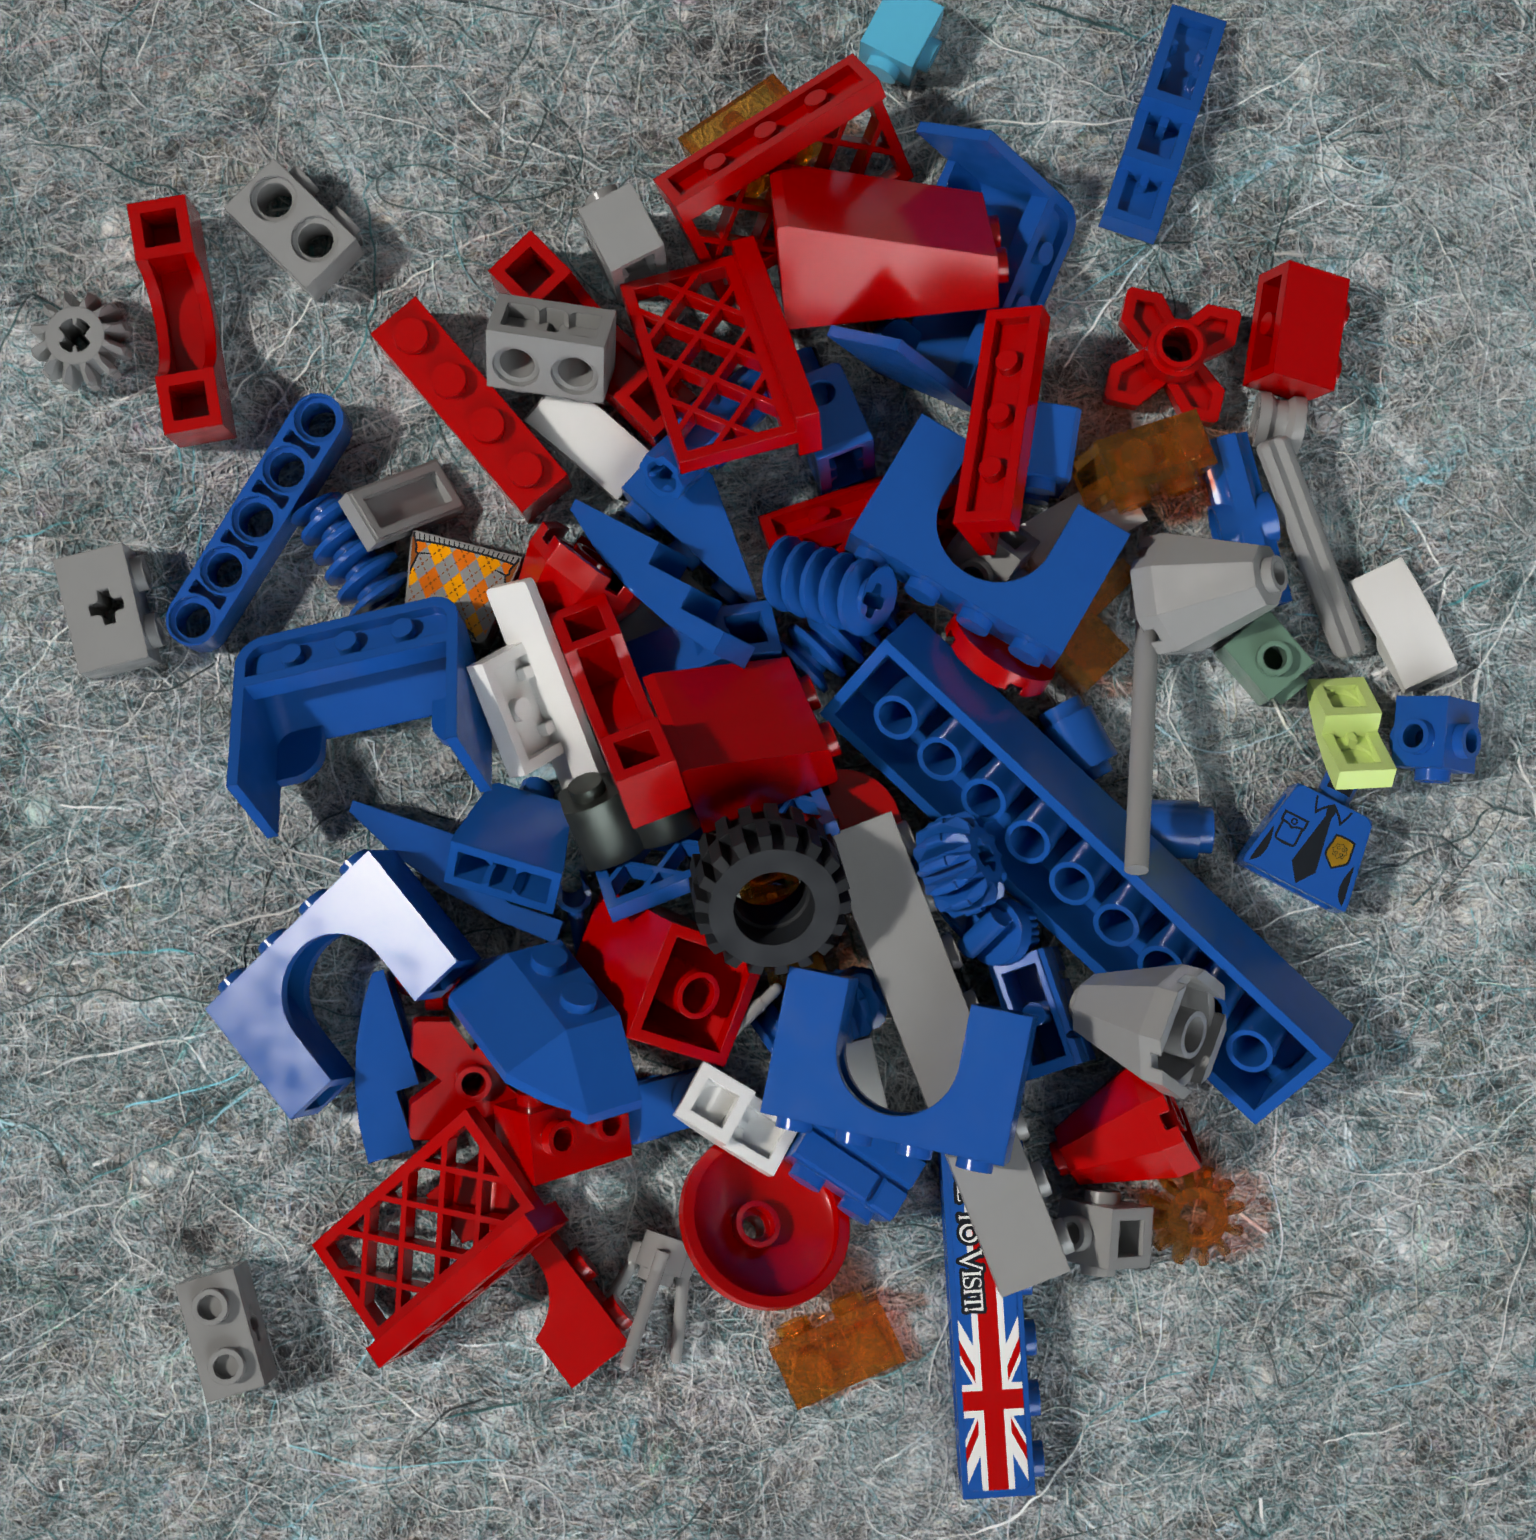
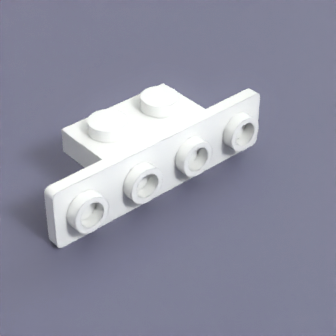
M529 577L489 588L486 594L506 646L466 668L509 778L526 776L551 761L563 790L568 787L573 779L584 773L608 772L534 579Z

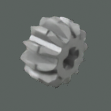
M64 292L62 310L58 311L50 304H43L42 310L50 321L48 324L38 323L31 325V332L43 340L35 345L31 352L35 359L46 362L42 372L48 379L55 381L62 378L63 386L73 392L79 389L83 381L92 391H100L102 385L101 374L104 372L114 380L121 379V372L114 365L116 359L130 360L132 358L133 352L127 346L121 344V342L127 340L132 335V329L127 323L118 322L121 310L114 303L111 302L102 306L101 298L93 292H87L81 303H79L71 292ZM83 333L90 341V344L81 351L74 341L77 336Z

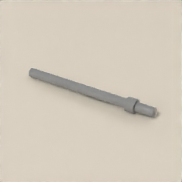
M1141 549L1138 558L1145 557L1147 549ZM1131 591L1130 615L1136 620L1133 591ZM1137 620L1135 622L1124 871L1130 875H1144L1149 872L1158 654L1150 642L1159 640V636L1154 629L1143 631Z

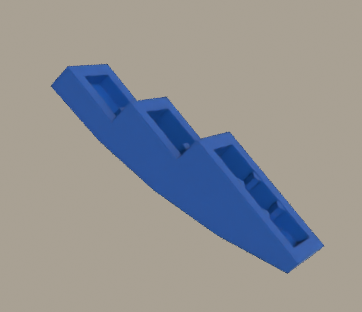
M1172 4L1098 227L1154 244L1174 182L1181 167L1193 125L1203 101L1227 21Z
M577 499L574 500L570 508L571 512L596 552L630 592L669 626L711 653L745 669L756 647L712 624L723 602L680 580L691 560L690 558Z
M354 800L352 801L349 812L389 850H395L405 863L442 890L500 922L550 942L562 940L567 925L566 921L530 910L506 900L443 882L450 843L454 834Z

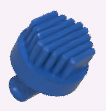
M1002 897L992 906L986 907L985 911L968 917L966 933L958 940L957 946L966 957L970 959L977 958L982 963L990 966L1014 963L1040 942V939L1036 937L1039 931L1035 929L1038 926V922L1034 921L1037 919V914L1033 913V908H1027V906L1020 905V903L1010 898Z

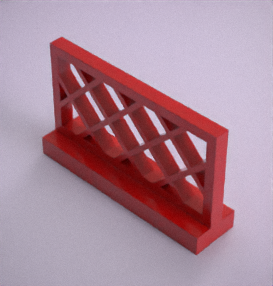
M853 53L653 179L661 197L670 206L698 263L720 258L725 246L732 247V240L748 237L730 234L738 210L745 209L759 212L750 236L754 235L766 269L768 270L777 264L775 241L765 239L773 219L770 186L764 200L745 197L744 194L748 184L769 173L770 170L781 163L794 164L798 153L816 141L823 143L814 165L816 168L829 169L838 146L858 149L849 173L864 175L871 155L875 152L889 155L893 165L892 168L877 177L909 181L914 177L882 101L886 98L880 80ZM869 108L871 117L863 137L843 134L848 121ZM715 205L724 206L715 231L696 228L693 222L694 218ZM704 242H705V243H710L708 250H707V248H706ZM726 278L708 282L719 299L722 298L729 288Z
M754 235L732 240L733 255L620 284L621 296L680 474L793 444L796 445L799 456L823 450L820 412ZM726 278L729 288L719 302L696 293L702 284ZM659 295L673 300L662 316L641 309L638 304L639 300ZM686 306L709 314L698 331L675 322ZM722 320L744 328L745 331L735 345L711 336ZM647 328L652 329L649 334H648ZM665 335L688 344L677 360L654 352ZM750 346H751L752 352L747 351ZM701 349L725 358L714 375L690 366ZM737 364L760 372L761 375L751 390L726 381ZM661 371L667 373L664 379ZM680 379L704 388L692 406L669 397V394ZM766 391H767V394H768L769 398L766 397V396H763ZM716 394L741 403L729 421L705 411ZM756 409L776 417L779 427L755 432L742 425L752 410ZM676 416L682 418L680 423H678ZM695 424L719 433L713 444L687 450L684 440Z
M472 1106L461 1112L316 1240L312 1246L374 1337L375 1341L366 1350L378 1368H381L412 1353L561 1228L569 1219L556 1201L544 1205L477 1107ZM466 1129L479 1146L478 1167L456 1162L457 1137ZM441 1152V1159L434 1158ZM428 1168L440 1171L438 1201L417 1196L418 1171L420 1169ZM455 1174L477 1179L475 1208L453 1204ZM492 1182L505 1184L520 1205L509 1216L490 1212ZM402 1186V1193L395 1192ZM383 1202L401 1205L399 1234L378 1230L380 1204ZM416 1208L438 1213L436 1242L414 1238ZM452 1216L474 1221L473 1246L470 1249L451 1246ZM364 1219V1226L358 1225ZM489 1224L496 1225V1227L489 1232ZM345 1235L363 1239L361 1267L349 1265L337 1247L336 1243ZM378 1242L399 1247L397 1275L376 1271ZM413 1250L435 1255L434 1279L430 1283L412 1279ZM450 1258L457 1259L449 1266ZM375 1283L396 1288L395 1313L388 1319L385 1318L374 1302ZM411 1292H416L417 1294L411 1298Z

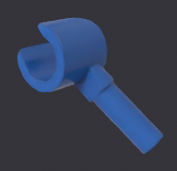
M579 870L582 881L580 889L573 893L563 891L562 885H560L557 899L559 907L567 911L575 956L586 931L584 909L590 904L592 896L587 875L582 870Z

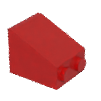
M789 657L749 661L745 669L732 663L658 672L642 677L704 833L716 830L715 822L724 815L730 821L739 818L737 810L739 808L750 805L752 813L763 811V803H777L779 805L839 781L832 758L842 754L834 730L829 720L818 724L813 711L821 708V704L809 675L797 677Z
M600 892L575 957L620 1014L626 1038L722 1067L726 1065L760 977L759 974L748 973L747 963L742 962L737 968L726 964L723 951L715 955L706 944L705 935H701L697 922L659 905L613 923L602 892ZM619 892L617 897L625 895L626 893Z

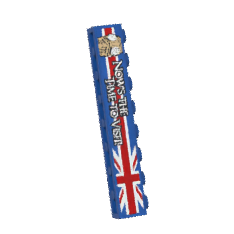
M937 1152L959 1490L963 1500L1036 1495L1035 1477L1045 1476V1461L1042 1440H1032L1031 1416L1041 1415V1400L1038 1379L1028 1380L1027 1356L1037 1355V1340L1034 1319H1024L1023 1295H1032L1033 1286L1006 1297H1001L944 1153Z

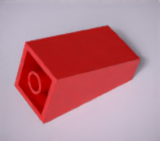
M781 163L769 171L778 276L783 314L789 330L999 308L998 284L1008 283L1009 281L1008 258L1006 248L1001 247L998 215L987 214L982 192L789 163Z

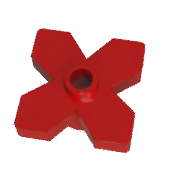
M1135 287L1129 288L1123 299L1118 326L1139 351L1110 365L1102 394V402L1107 405L1135 411L1164 388L1180 421L1213 427L1219 420L1225 389L1204 363L1231 351L1235 346L1241 313L1237 310L1207 304L1188 320L1175 319L1162 293ZM1170 351L1175 353L1179 362L1171 360L1164 352Z
M415 1017L412 1020V1057L438 1078L409 1099L408 1130L411 1139L431 1140L461 1112L472 1106L477 1107L496 1135L493 1105L517 1098V1089L503 1081L473 1039H466L449 1017ZM476 1072L480 1074L472 1081H462L469 1073Z

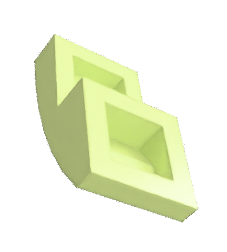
M1365 678L1308 679L1306 691L1312 724L1323 762L1334 789L1392 787L1397 768L1378 733L1383 713Z

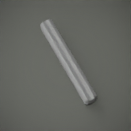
M1282 435L1275 436L1260 443L1256 451L1331 652L1340 659L1353 656L1365 649V640L1290 438Z

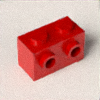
M1291 260L1260 274L1243 386L1259 391L1272 392L1273 395L1290 399L1293 396L1306 397L1308 401L1333 392L1342 370V360L1339 354L1343 328L1350 314V305L1347 301L1350 279Z
M520 1090L516 1091L517 1098L493 1105L496 1136L530 1185L537 1186L632 1155L628 1112L586 1125L570 1117L571 1111L545 1104Z

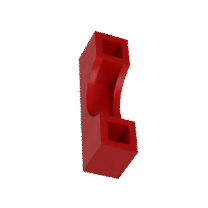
M185 194L126 204L135 260L147 289L157 334L159 368L155 376L164 435L179 448L235 439L237 436L200 213Z
M531 230L488 270L494 287L499 293L600 308L586 292L573 272ZM616 325L615 369L605 399L654 447L667 436V432L638 344ZM661 371L664 379L667 373ZM681 380L678 381L669 394V397L689 405L697 398Z
M416 296L370 333L382 353L416 393L428 403L449 427L491 481L528 524L572 488L568 474L493 387L487 386V379Z
M605 593L548 614L632 828L636 829L690 808L691 804L676 759L659 719L654 716L622 632Z
M479 1153L466 1164L478 1167ZM455 1174L453 1204L475 1208L476 1178ZM492 1182L490 1212L509 1216L520 1205L505 1184ZM439 1185L426 1194L429 1199L438 1201ZM452 1216V1230L462 1243L473 1240L474 1221ZM489 1224V1232L492 1229H494L496 1225ZM555 1232L530 1253L540 1265L549 1289L548 1313L536 1341L573 1389L626 1347L625 1344L630 1332L629 1327L632 1326L634 1318L615 1294L606 1298L592 1280L599 1274L588 1256L578 1246L570 1251L557 1232Z

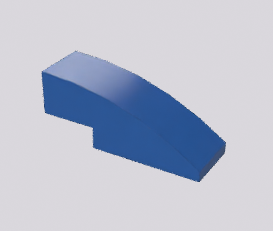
M383 969L371 974L362 1006L356 1043L355 1091L359 1127L368 1164L422 1145L421 1140H413L409 1134V1101L405 1088L426 1082L427 1080L422 1064L412 1057V1032L394 975L390 969Z

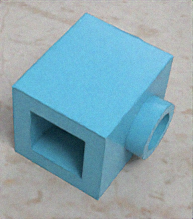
M882 0L860 41L859 60L880 81L894 84L897 80L910 86L918 69L924 73L929 71L940 50L942 41L935 37L941 27L944 6L932 0Z

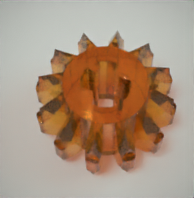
M1208 1165L1202 1166L1196 1180H1194L1193 1172L1179 1177V1184H1175L1171 1178L1156 1179L1158 1184L1166 1191L1163 1198L1153 1193H1145L1143 1198L1145 1203L1159 1208V1213L1153 1214L1152 1229L1163 1228L1154 1237L1152 1245L1158 1251H1162L1174 1243L1172 1260L1178 1264H1183L1187 1260L1192 1248L1196 1263L1200 1266L1208 1265L1210 1258L1209 1245L1222 1256H1227L1231 1250L1221 1236L1225 1231L1233 1236H1241L1244 1230L1240 1225L1228 1221L1229 1215L1239 1214L1245 1210L1244 1203L1233 1199L1223 1201L1233 1191L1235 1184L1232 1180L1224 1178L1213 1185L1215 1169ZM1199 1199L1198 1208L1206 1212L1205 1219L1201 1225L1193 1221L1194 1228L1188 1229V1221L1180 1216L1181 1210L1185 1204L1193 1208V1200Z

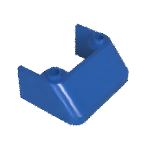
M920 121L916 132L947 159L936 186L982 192L987 214L998 215L1001 247L1006 248L1009 269L1008 283L998 284L999 308L914 316L911 324L906 320L898 318L885 319L875 327L872 333L831 325L827 336L879 375L959 409L971 412L986 311L1045 305L1073 240L1076 216L1071 203L993 131Z
M430 597L261 636L243 647L236 658L234 666L226 787L266 838L277 837L279 833L281 787L302 783L313 777L320 770L326 757L327 739L432 716L434 733L441 743L451 747L480 793L492 790V732L466 668L476 662V657L465 620L455 604L444 597Z

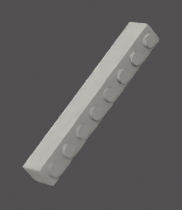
M890 811L841 830L840 834L832 837L837 844L850 887L848 891L851 898V915L928 1109L948 1092L955 1080L971 1004L978 1003L973 989L962 993L954 970L962 967L963 963L951 933L939 935L931 914L939 910L935 906L933 896L925 894L923 879L917 878L909 857L913 856V849L917 845L907 820L896 823ZM1021 1110L1010 1162L1004 1167L994 1165L992 1174L956 1167L957 1156L945 1154L996 1288L1002 1298L1070 1272L1071 1270L1065 1255L1075 1252L1062 1217L1051 1221L1043 1201L1044 1197L1053 1193L1041 1162L1037 1160L1029 1163L1020 1142L1030 1137Z

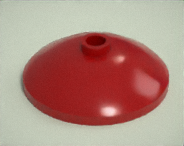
M714 1144L699 1157L690 1169L679 1201V1226L687 1254L698 1273L714 1290L725 1298L741 1306L756 1310L778 1311L789 1309L807 1302L821 1293L836 1277L848 1249L850 1238L849 1216L837 1207L842 1198L824 1186L819 1193L804 1187L789 1176L788 1173L792 1165L785 1160H782L775 1175L768 1177ZM744 1221H748L754 1226L756 1231L755 1239L745 1234L743 1230Z

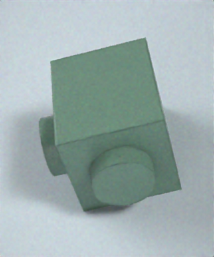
M1271 611L1250 622L1214 652L1258 706L1265 704L1273 698L1280 705L1285 703L1308 683L1301 674L1314 664V661Z

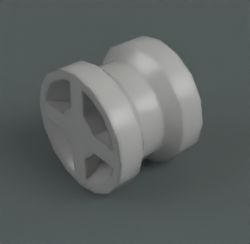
M1259 391L1255 398L1248 437L1251 448L1257 450V446L1263 441L1282 435L1290 438L1294 452L1297 455L1306 429L1308 399L1306 397L1293 396L1288 401L1276 399L1272 392Z

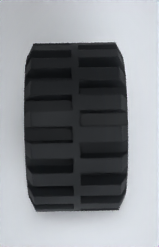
M763 803V812L752 813L750 805L737 809L739 818L730 821L724 815L716 821L715 828L717 834L714 836L705 832L698 841L700 854H692L690 862L692 877H689V883L699 932L701 935H705L706 944L715 955L723 951L725 963L734 968L745 962L747 963L748 973L762 975L764 967H773L775 975L788 973L787 965L798 962L802 969L813 964L811 954L818 951L825 955L833 948L831 934L842 936L847 926L844 914L851 911V898L848 891L850 887L837 844L831 833L826 835L824 826L819 820L813 816L805 821L803 811L796 807L789 806L785 814L779 813L777 803ZM766 873H787L801 880L797 889L790 896L774 904L756 905L737 897L739 891L746 883Z

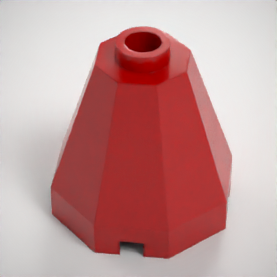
M543 521L529 541L518 580L529 577L534 579L547 614L595 598L605 593L617 623L638 608L642 601L629 591L596 552L588 538L581 535L577 542L573 544L564 539L570 528L558 521Z
M1125 1067L1120 1069L1063 1119L1054 1129L1057 1140L1049 1143L1051 1155L1061 1175L1072 1174L1079 1185L1179 1178L1201 1169V1163L1203 1162L1184 1108L1179 1109L1174 1097L1162 1094Z

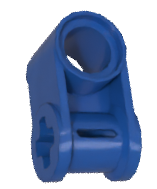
M699 1067L666 1075L656 1074L637 1079L642 1103L640 1109L628 1112L631 1145L666 1137L676 1133V1131L690 1128L674 1117L673 1113Z

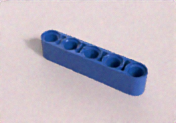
M311 393L301 398L293 407L171 602L166 613V627L170 636L178 643L191 650L204 653L220 648L227 641L298 527L291 523L292 515L300 507L316 498L348 447L353 435L352 423L344 409L331 396L323 393ZM321 413H332L335 415L336 423L334 429L324 437L310 436L309 426L311 420L316 415ZM290 462L303 463L305 473L297 485L292 487H282L279 485L278 476L280 470ZM260 511L272 512L273 525L271 530L261 537H251L248 533L250 518ZM229 560H239L242 565L240 579L230 587H220L217 582L219 568ZM199 609H207L211 616L209 629L204 635L190 638L186 631L188 617Z

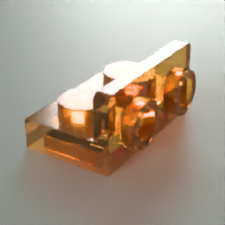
M861 1289L851 1291L831 1301L829 1306L832 1312L810 1321L807 1314H802L774 1328L778 1337L768 1341V1349L773 1360H776L797 1410L906 1361V1357L876 1292L864 1296Z

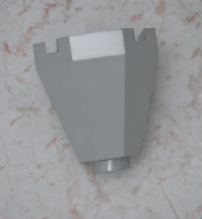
M1170 533L1142 537L1138 548L1147 549L1145 557L1135 558L1130 568L1136 620L1143 631L1154 629L1161 641L1150 642L1158 655H1186L1204 651L1277 607L1282 592L1286 589L1288 583L1285 563L1280 556L1274 554L1270 546Z
M1185 964L1093 974L1075 989L1070 999L1069 1014L1073 1019V1030L1162 1094L1184 1100L1192 1093L1191 1090L1185 1087L1187 1083L1191 1081L1202 1084L1210 1076L1225 1035L1226 1014L1215 1012L1214 998L1225 1000V985L1206 970Z

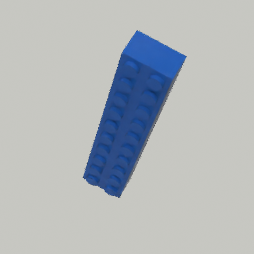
M915 612L882 641L819 713L825 720H829L830 724L931 820L936 821V819L950 813L957 814L968 811L975 818L979 817L985 822L987 833L995 836L997 850L1003 854L1001 864L1007 873V880L1003 882L1005 889L1020 904L1027 906V908H1033V913L1037 914V920L1095 974L1185 964L1206 970L1225 985V1000L1214 998L1215 1012L1226 1014V1032L1211 1074L1207 1080L1255 1125L1335 1060L1353 1024L1151 834L1149 872L1144 875H1130L1124 871L1127 811L997 689L964 665L957 658L952 647Z

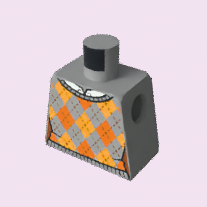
M413 530L410 540L405 603L430 597H444L451 600L465 620L472 647L489 651L500 628L486 592L495 585L518 580L524 560L520 556Z

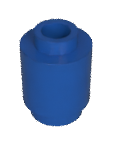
M1079 695L1058 704L1038 716L1044 728L1041 732L1093 781L1113 770L1109 759L1116 756L1118 752L1092 705L1085 706Z
M1152 799L1150 834L1177 859H1197L1198 853L1211 854L1215 836L1213 808L1199 806L1197 800Z

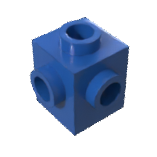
M1396 696L1395 721L1389 738L1392 760L1395 766L1414 771V781L1423 783L1450 784L1451 774H1475L1476 756L1481 748V734L1478 728L1480 703L1452 696Z

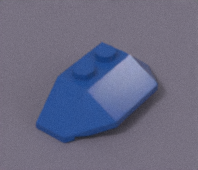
M561 939L480 960L460 979L450 993L448 1006L506 1084L545 1104L571 1111L570 1117L586 1125L641 1108L642 1097L620 1014Z

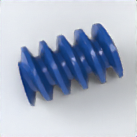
M329 492L300 507L292 515L290 521L294 526H306L300 537L306 546H318L312 557L318 566H330L324 577L330 586L343 585L338 591L336 598L342 606L355 605L350 611L349 616L382 609L400 594L399 589L407 581L408 572L404 571L391 575L388 573L387 569L398 558L395 551L379 555L375 550L367 552L338 503L343 495L340 492Z
M784 535L774 543L768 552L763 566L762 585L768 603L776 610L791 612L797 617L809 618L819 624H828L837 630H847L856 636H868L877 632L891 615L897 597V579L893 569L887 564L876 568L872 559L859 558L856 560L852 553H839L832 547H820L815 542L801 541L796 536Z
M895 602L894 609L887 622L883 625L892 632L900 625L897 614L901 609L897 602ZM806 618L810 632L795 624H791L787 628V633L792 646L789 647L780 641L782 655L789 657L800 677L809 675L814 688L823 693L829 690L823 674L826 670L843 679L847 676L842 661L845 655L862 664L866 660L860 643L865 640L876 648L882 643L879 630L868 636H856L847 630H837L828 624L813 622L809 618Z

